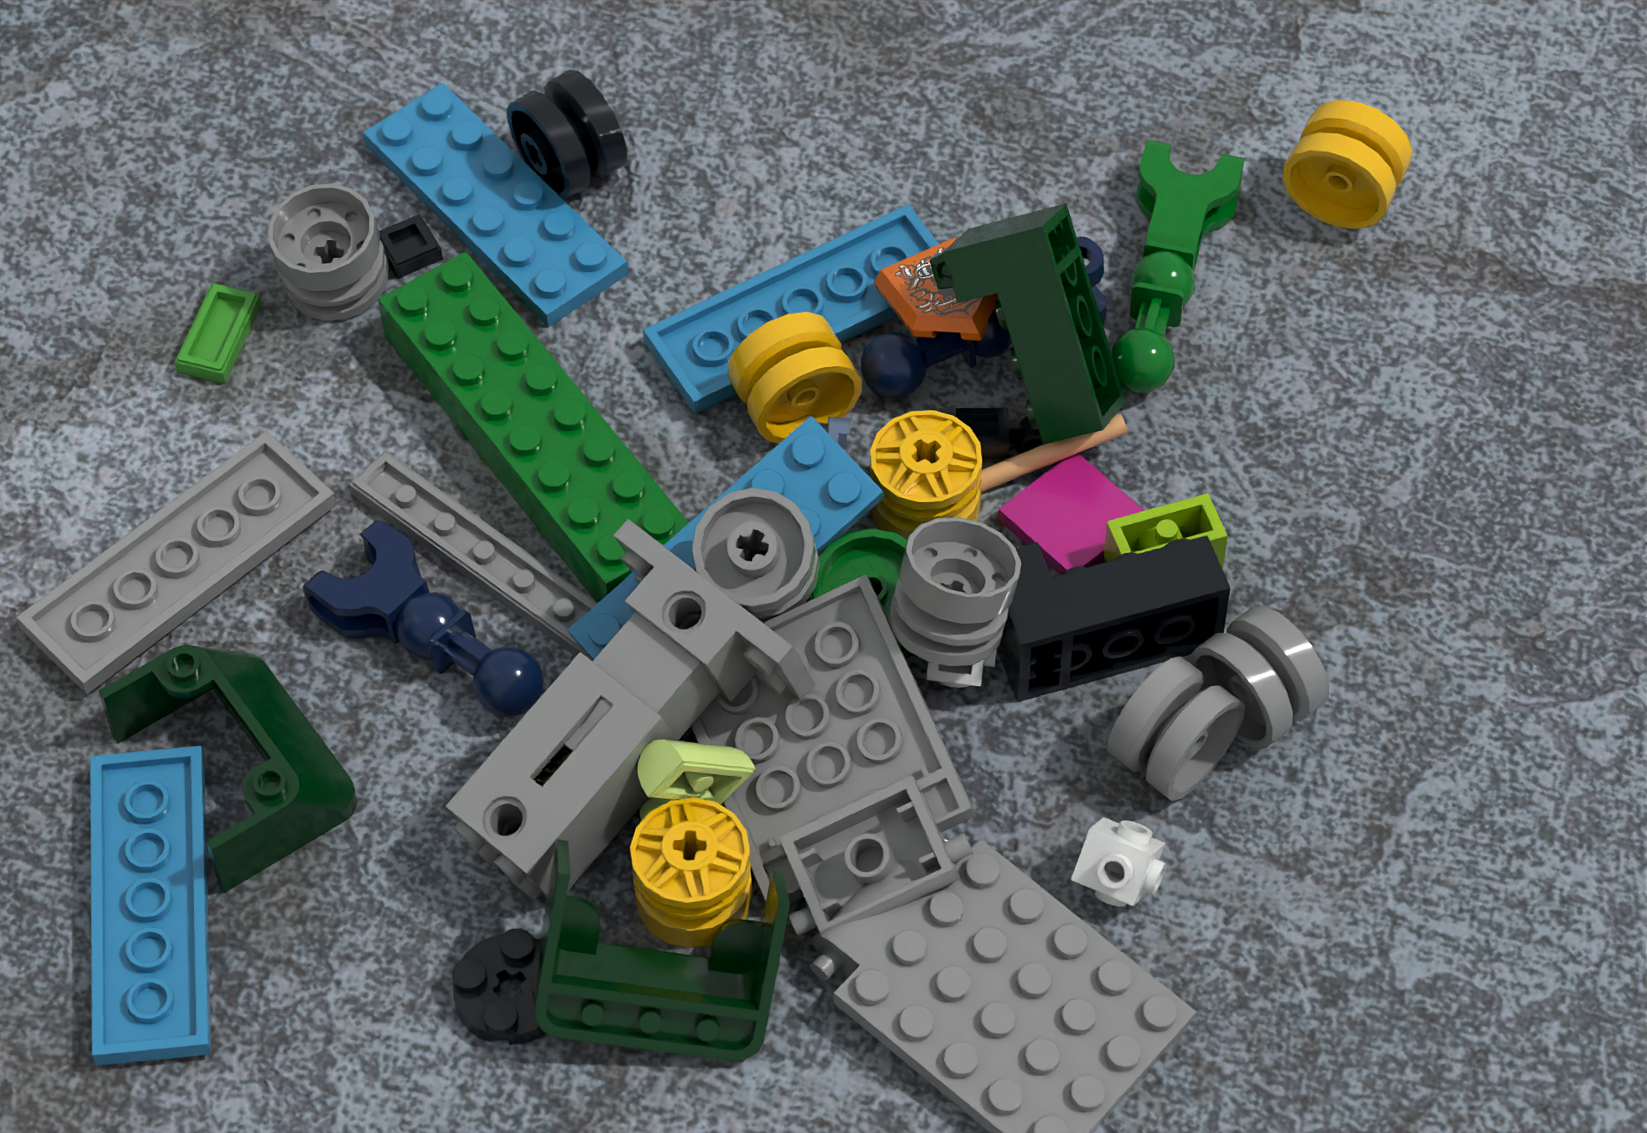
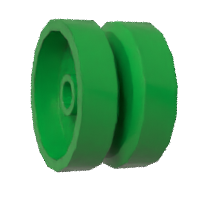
M872 528L849 532L833 541L819 557L820 568L816 587L812 592L813 599L866 574L888 618L908 540L897 533ZM898 641L905 658L913 655Z

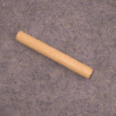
M1121 413L1115 415L1102 431L1043 444L982 469L981 492L1128 433Z

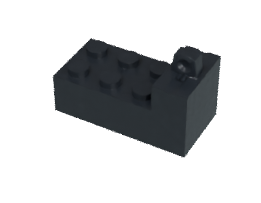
M1208 535L1191 540L1185 538L1176 539L1158 549L1139 554L1134 552L1125 553L1112 561L1087 568L1083 566L1073 567L1054 577L1050 574L1038 542L1020 546L1018 549L1014 546L1021 561L1020 575L1012 603L1008 608L1007 620L997 652L1017 702L1163 663L1170 658L1188 656L1216 633H1224L1230 586Z

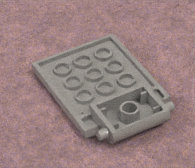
M865 574L764 622L767 627L794 647L815 685L800 700L787 689L780 695L775 693L754 675L732 702L718 693L693 722L691 727L698 743L727 746L742 750L751 759L756 768L753 771L754 773L724 801L726 809L737 816L747 831L751 868L765 901L767 899L772 869L782 870L784 872L789 903L791 904L805 897L808 904L807 907L789 915L797 935L804 934L816 927L820 934H823L840 925L896 909L959 880L960 875L955 862L974 854L964 833L948 841L944 840L941 833L977 815L868 576ZM904 859L912 860L922 873L920 879L829 921L864 884L877 883L887 878L892 873L897 861Z
M982 839L972 847L974 854L961 859L956 864L960 875L959 880L896 909L840 925L823 934L818 932L812 938L815 950L820 953L810 965L814 974L820 979L827 981L840 969L848 976L833 993L834 1004L990 1133H1093L1193 1022L1197 1013ZM910 859L897 861L892 873L887 878L877 883L864 884L829 921L920 879L922 876L920 869Z

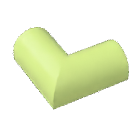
M665 739L654 740L646 745L638 761L640 784L647 797H651L640 808L641 820L650 811L671 800L695 797L714 801L721 805L754 773L753 771L756 768L751 759L742 750L736 748Z

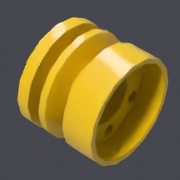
M934 410L911 411L893 418L877 432L870 449L871 479L881 488L885 496L883 500L871 509V519L877 529L897 533L908 540L909 536L919 525L937 518L960 517L977 521L981 503L982 454L981 444L969 426L953 415Z
M691 797L671 800L650 811L636 827L630 846L638 915L649 932L668 944L686 948L712 945L714 935L721 926L732 920L746 919L752 901V879L747 831L733 812L717 802Z

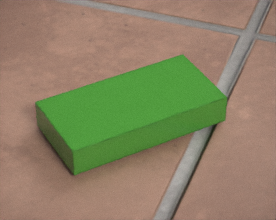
M211 283L174 362L177 373L226 384L262 306L260 294Z

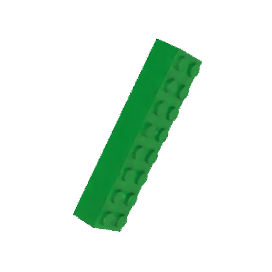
M466 251L378 299L383 332L386 339L596 602H600L633 573L620 560L625 552L613 536L627 519L661 545L666 544L689 523Z

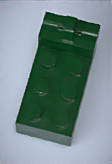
M1067 203L969 228L943 252L933 256L930 259V265L938 289L953 288L957 303L998 294L999 299L996 300L995 304L997 318L1002 329L1009 330L1014 347L1011 351L1013 371L1018 380L1024 379L1029 399L1026 401L1027 417L1031 427L1034 430L1039 429L1043 444L1104 430L1126 401Z

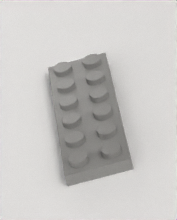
M265 431L18 615L16 619L19 628L86 694H89L337 505L335 493L269 432Z

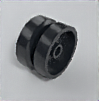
M568 70L550 80L544 87V94L531 91L511 102L507 107L509 129L523 161L564 201L584 190L590 184V176L603 179L627 163V146L614 112L596 86L579 71Z

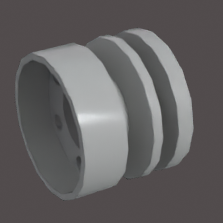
M333 183L316 184L291 193L276 207L268 223V242L278 266L284 290L295 308L305 316L322 321L346 320L365 312L381 297L388 283V261L380 241L375 216L365 198L352 188Z
M960 517L937 518L919 525L908 538L900 575L897 579L890 605L888 622L895 638L907 651L926 661L946 666L972 665L989 658L999 647L1003 628L1007 620L1008 608L1012 603L1020 575L1021 561L1016 548L1000 532L977 521Z

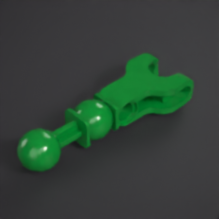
M1153 140L1147 141L1139 166L1138 178L1140 181L1137 187L1136 202L1142 213L1151 221L1143 249V258L1137 263L1130 276V289L1132 292L1130 317L1136 320L1134 329L1121 334L1111 348L1121 387L1134 393H1149L1164 386L1175 367V357L1172 345L1164 337L1167 326L1178 327L1180 325L1182 309H1184L1195 290L1193 272L1204 236L1212 230L1222 228L1232 221L1235 216L1245 158L1221 154L1213 170L1204 174H1187L1177 170L1170 162L1171 144Z

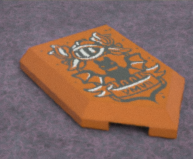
M954 237L881 269L874 281L877 291L913 336L935 338L938 332L960 333L963 340L981 341L989 328L988 319L992 312L996 310V300L999 299L997 293L957 303L953 288L938 289L930 259L936 254L943 252L958 238Z

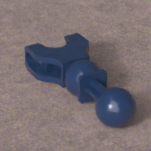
M1079 236L1077 240L1082 257L1090 261L1085 267L1103 324L1107 317L1106 299L1095 285L1101 281L1104 274V255L1102 249L1094 241ZM994 310L988 319L989 328L981 341L963 340L960 333L938 332L935 338L921 337L916 340L898 332L882 334L873 339L865 348L861 358V373L866 385L874 393L884 398L899 399L909 396L921 386L925 379L927 368L962 354L971 369L977 366L976 356L991 358L1003 355L1013 347L1009 330L1002 329L996 310Z
M374 521L360 533L364 540L367 560L372 565L368 572L357 578L342 579L322 570L317 572L302 586L311 611L343 637L366 638L376 635L384 636L395 644L401 642L410 655L423 660H432L434 670L440 674L444 673L455 663L473 676V687L477 699L483 707L496 715L512 717L523 714L530 710L541 696L544 680L537 660L523 649L505 646L491 650L477 640L471 614L464 609L460 610L450 597L437 592L429 593L427 581L421 577L411 540L383 521Z

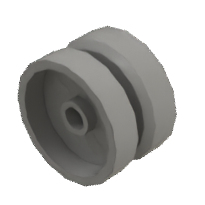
M749 488L728 493L709 506L696 525L692 545L696 572L762 623L804 604L815 589L820 561L810 524L798 506L778 492ZM755 553H763V554H765V556H763V555H761V554H756V555L753 557L752 562L749 561V558H750L753 554H755Z
M1252 606L1232 621L1227 628V633H1216L1198 646L1190 655V664L1200 670L1206 677L1205 689L1220 685L1245 705L1244 718L1235 737L1253 748H1267L1292 727L1293 721L1304 720L1329 699L1328 678L1324 666L1312 645L1294 624L1281 613L1266 606Z
M1181 656L1170 658L1157 667L1141 683L1115 721L1107 746V752L1132 772L1147 768L1146 781L1171 801L1182 799L1210 774L1234 740L1243 721L1245 705L1242 701L1222 686L1217 685L1205 689L1206 677Z

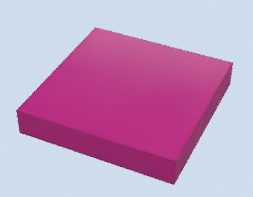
M1077 453L1061 460L999 508L998 520L1026 545L1038 542L1045 562L1061 575L1064 571L1073 567L1083 566L1087 568L1104 560L1107 521L1144 510Z

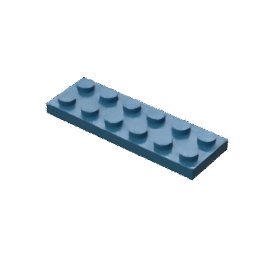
M443 82L363 132L365 145L547 327H550L628 275L627 261Z
M907 204L643 329L644 343L693 413L696 414L737 394L728 379L727 365L734 350L750 333L771 320L792 313L810 312L824 317L832 327L840 343H843L897 317V314L875 288L874 281L878 273L883 268L934 247L939 243L911 206Z
M810 416L709 506L728 493L749 488L776 491L794 502L808 520L819 556L830 543L839 539L883 500L885 496L881 488L826 430ZM709 506L663 545L695 571L692 545L696 525ZM755 553L749 558V561L752 562V559L756 554H761L763 556H765V554ZM631 573L567 630L570 636L592 660L598 656L633 615L625 600L638 586L633 579L636 576L634 573Z
M202 746L90 756L92 1057L94 1063L98 1066L210 1055L211 1016L205 761Z

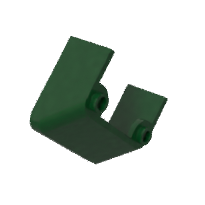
M183 645L165 652L98 692L112 736L119 744L213 689L265 760V762L253 768L243 782L244 799L253 814L206 842L218 885L223 893H226L345 822L355 811L357 797L354 783L348 773L260 657L245 652Z
M557 839L543 917L535 993V1017L540 1028L548 1035L561 1039L727 1061H742L755 1055L762 1047L765 1039L790 908L784 872L772 869L762 922L736 919L725 923L714 935L710 957L598 942L600 917L595 906L582 897L567 895L570 879L568 841Z

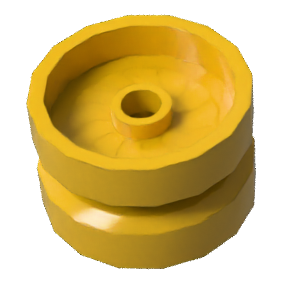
M1334 100L1319 105L1310 115L1301 132L1300 141L1293 147L1284 164L1282 179L1290 197L1302 210L1314 218L1339 228L1361 229L1375 225L1385 216L1394 198L1395 188L1402 182L1410 166L1413 150L1407 134L1395 120L1377 108L1357 101Z
M810 312L787 314L765 323L750 333L738 345L727 365L728 379L739 398L747 405L748 414L758 432L767 441L779 444L810 416L820 423H828V417L844 418L854 408L862 392V378L850 358L841 350V343L832 327L823 316Z

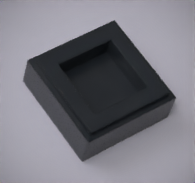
M420 214L379 231L380 241L384 247L388 265L397 279L443 260L442 249Z

